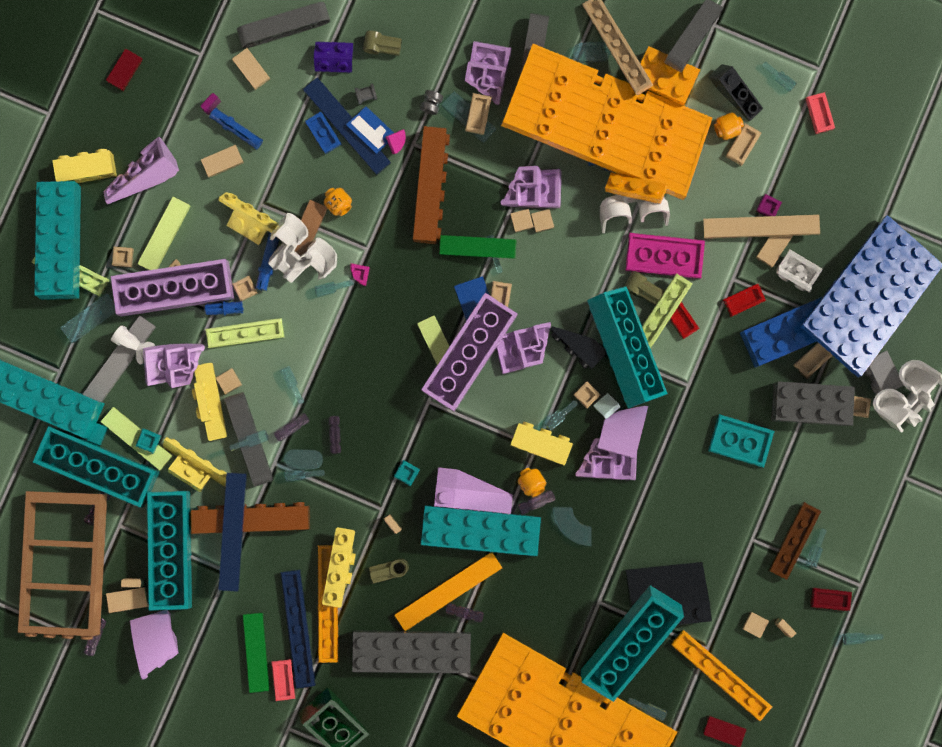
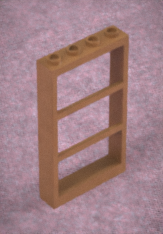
M26 491L18 633H25L27 637H36L37 633L44 634L43 637L54 638L57 634L62 635V638L72 639L76 635L81 636V639L90 640L93 639V636L100 635L107 494ZM36 503L95 505L93 542L35 540ZM33 547L93 548L91 585L32 583ZM31 589L90 591L88 629L29 626Z

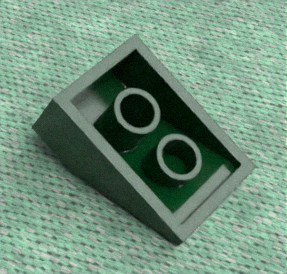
M328 687L298 713L302 725L326 747H355L369 735L364 726Z

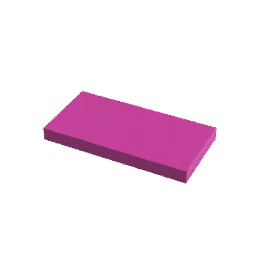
M629 233L625 271L675 276L677 273L685 278L701 279L705 241Z

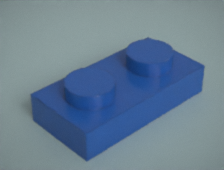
M322 112L305 121L325 155L341 145Z

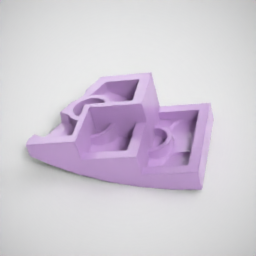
M474 41L471 60L468 61L465 81L478 89L483 95L492 97L491 100L496 105H499L505 84L511 48Z
M538 166L519 167L514 180L511 181L508 187L509 190L505 198L501 201V205L521 208H560L561 170H541Z
M551 322L504 335L496 348L502 374L543 363Z
M169 344L143 348L146 384L150 386L167 382L171 388L189 385L193 378V372L199 364L200 354L204 351L205 346L203 344Z
M648 406L615 411L610 417L604 419L597 448L635 459Z
M595 438L591 449L584 457L580 469L576 472L577 477L636 480L637 453L635 459L598 449L599 438Z
M168 610L130 620L134 650L142 679H146L148 673L156 667L160 668L167 660L172 659L178 654L177 637L172 631Z

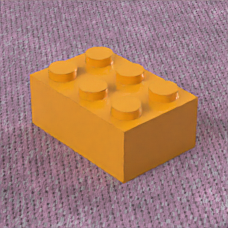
M648 46L640 64L653 86L644 92H652L684 106L700 69L687 64L680 73L664 63L668 54Z

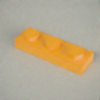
M612 172L605 186V191L608 193L658 204L662 203L667 189L664 183Z

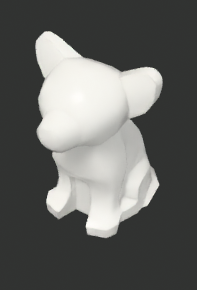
M123 325L115 331L111 338V341L115 344L135 350L136 360L139 364L144 363L143 348L155 346L152 342L140 343L137 337L128 332L127 327Z

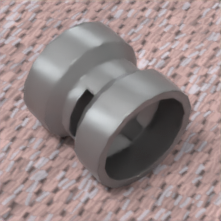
M426 90L424 94L425 100L421 103L420 109L426 113L437 115L439 111L438 106L439 103H442L443 95L432 90Z

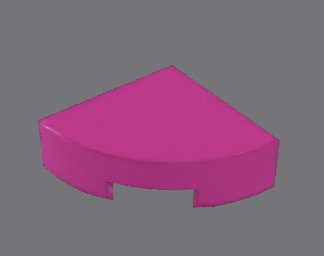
M404 129L386 136L392 154L398 153L404 146L406 139Z
M351 263L350 269L353 278L359 284L366 286L370 267Z

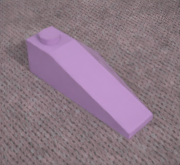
M160 137L147 145L140 152L142 156L135 163L132 161L128 165L127 172L124 175H118L103 191L107 204L163 183L176 175L179 171L177 161Z
M438 468L434 506L511 514L513 494L460 470Z

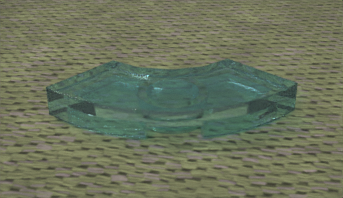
M552 507L553 516L560 531L575 543L591 546V526L578 522L573 514L572 507Z

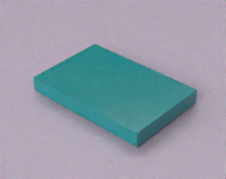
M719 414L708 451L764 468L774 431Z

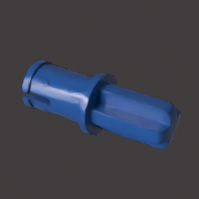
M223 301V303L205 304L206 315L224 314V316L226 314L244 313L243 301Z

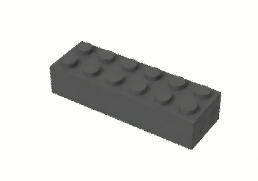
M355 630L353 632L352 672L470 673L471 632Z

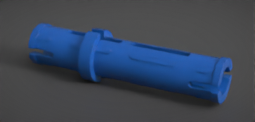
M214 108L209 118L222 125L224 130H229L256 150L261 146L263 139L234 121L232 116H227L218 108Z
M268 233L261 267H258L259 275L255 286L256 289H263V291H267L270 275H273L272 267L268 262L279 243V238L277 237L274 240H270L271 233Z

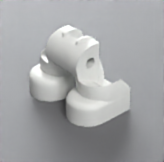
M615 194V196L604 199L600 205L602 233H605L606 222L610 218L626 216L628 224L632 223L631 210L628 203L637 202L639 206L641 222H644L645 216L649 213L662 211L665 226H668L670 211L665 196L662 203L658 204Z
M287 213L278 223V227L271 233L270 240H274L277 237L283 243L271 255L268 264L273 270L279 269L283 272V278L291 283L310 265L317 271L318 280L325 278L337 266L335 250L326 241L317 237L308 246L307 252L301 256L294 250L297 245H300L308 237L309 232L299 218L291 213Z
M920 360L906 362L899 371L901 382L911 391L907 397L897 390L885 389L880 391L873 401L874 409L878 415L901 433L903 432L901 424L904 421L913 427L918 422L923 421L920 415L917 414L922 408L931 412V408L935 404L931 399L930 392L938 383L942 385V374Z

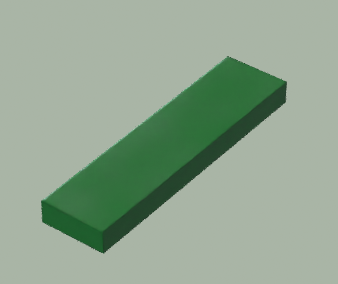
M441 235L440 254L516 259L517 240Z
M263 612L243 614L249 693L269 691Z

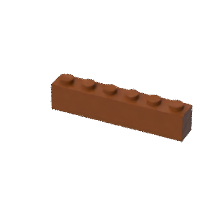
M424 126L413 242L436 244L437 239L441 237V228H438V220L442 221L443 216L440 202H444L445 190H441L442 183H446L447 172L443 171L444 164L448 163V153H445V145L449 146L450 134H447V128Z
M305 502L293 503L291 507H285V503H274V507H266V504H254V508H247V504H245L243 532L310 529L309 506H305ZM216 505V509L208 510V506H196V510H191V534L222 533L224 505Z

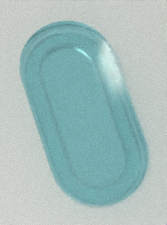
M604 42L578 43L575 45L572 55L579 63L605 62L610 56V50Z
M290 450L285 454L284 462L292 469H318L323 463V456L316 450Z

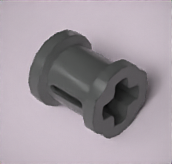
M373 83L365 88H354L359 105L367 100H377Z

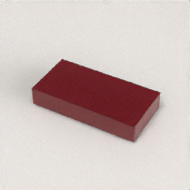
M125 49L106 81L124 91L143 59Z
M812 587L810 607L850 611L852 592Z
M708 716L703 735L741 747L747 729Z

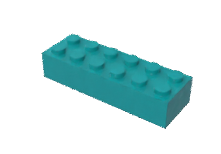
M75 181L37 182L35 296L41 300L79 299L81 186Z
M627 286L607 291L588 299L589 309L595 320L627 407L631 408L668 394Z
M0 359V403L75 435L90 439L105 403Z
M48 426L33 460V463L138 507H145L147 492L152 491L160 473L158 470Z
M190 491L147 492L149 610L192 608Z
M425 506L421 545L538 556L541 517Z
M649 585L581 669V682L614 702L683 619L682 605Z

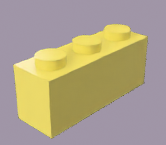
M98 149L96 153L91 154L80 152L74 157L64 155L59 156L57 160H52L56 181L82 183L117 177L114 155L109 150L107 151V149Z
M524 421L522 424L518 423L510 446L563 466L566 464L573 443L569 442V438L559 435L558 438L551 435V431L543 428L538 431L533 429V424Z

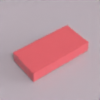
M825 92L806 97L815 134L834 130L835 126Z
M292 659L272 661L275 701L295 699Z

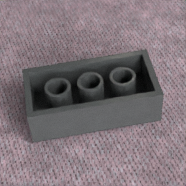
M775 382L773 383L771 421L852 426L855 387Z

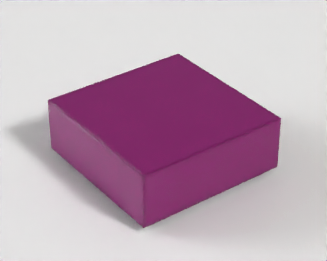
M212 93L200 107L209 115L221 101L218 96Z
M764 194L756 212L765 217L776 216L782 202Z

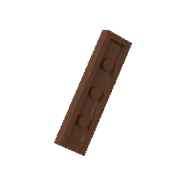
M802 502L768 571L785 580L788 579L821 513L820 510Z

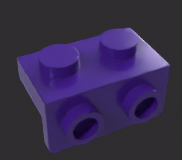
M315 42V71L352 72L353 43Z

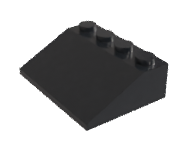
M703 562L626 569L630 609L649 585L682 605L684 617L678 625L712 621Z

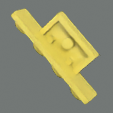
M226 192L218 199V201L234 210L226 226L257 245L262 243L267 231L272 233L278 227V223L270 219L267 214L257 211L251 204L244 203L232 193Z
M213 363L198 365L194 371L197 383H194L195 388L192 389L193 398L198 402V407L196 408L197 417L201 419V422H205L209 441L227 438Z
M168 437L164 439L163 448L177 456L168 468L170 474L201 492L210 478L226 487L227 473L225 471L218 470L208 460L199 458L194 451L185 449L177 440Z
M336 528L322 601L323 605L338 608L342 606L345 588L347 584H351L352 573H349L350 565H354L356 557L352 549L355 536L354 530Z

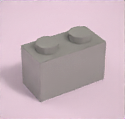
M888 351L879 353L864 372L867 377L869 376L872 382L871 388L875 394L885 389L895 390L904 386Z

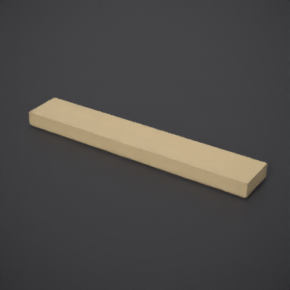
M588 0L583 3L584 9L636 95L652 87L651 80L603 1Z
M819 215L703 219L704 239L820 234Z

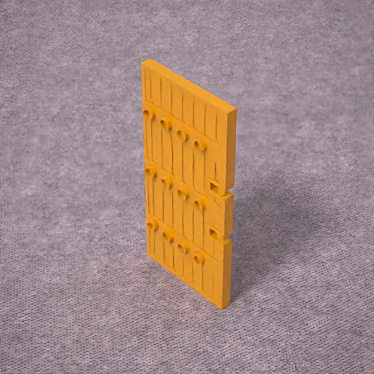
M532 44L501 126L615 173L664 183L667 186L665 193L684 200L687 196L712 117L649 91L645 95H636L628 82L608 74L600 77L597 75L599 70Z
M502 633L457 714V717L509 747H670L677 734L676 730L623 700L616 698L614 702L582 683L581 676L573 672L571 675L566 673L565 667L505 633ZM561 679L567 682L565 686L559 683ZM602 702L607 704L606 709L600 707Z

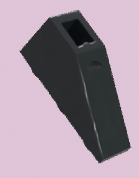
M721 64L709 76V79L718 91L748 121H751L763 109L733 66Z
M554 326L550 328L552 332L550 336L556 342L561 341L565 345L564 349L571 356L574 354L579 359L577 362L584 369L589 368L591 370L607 354L606 350L593 338Z

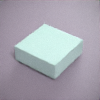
M608 393L593 405L605 419L621 407Z

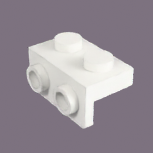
M790 249L777 267L778 276L782 280L787 282L790 280L795 283L796 288L801 291L807 290L808 292H810L812 285L822 272L821 267Z

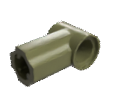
M366 31L363 51L369 54L385 53L399 56L402 39L384 36L376 31Z
M632 271L623 286H627L629 293L635 296L639 295L654 305L657 304L664 290L647 281L646 277L636 271Z
M396 559L369 567L373 583L402 577L409 569V565L404 559ZM402 563L404 565V572H396L395 564Z

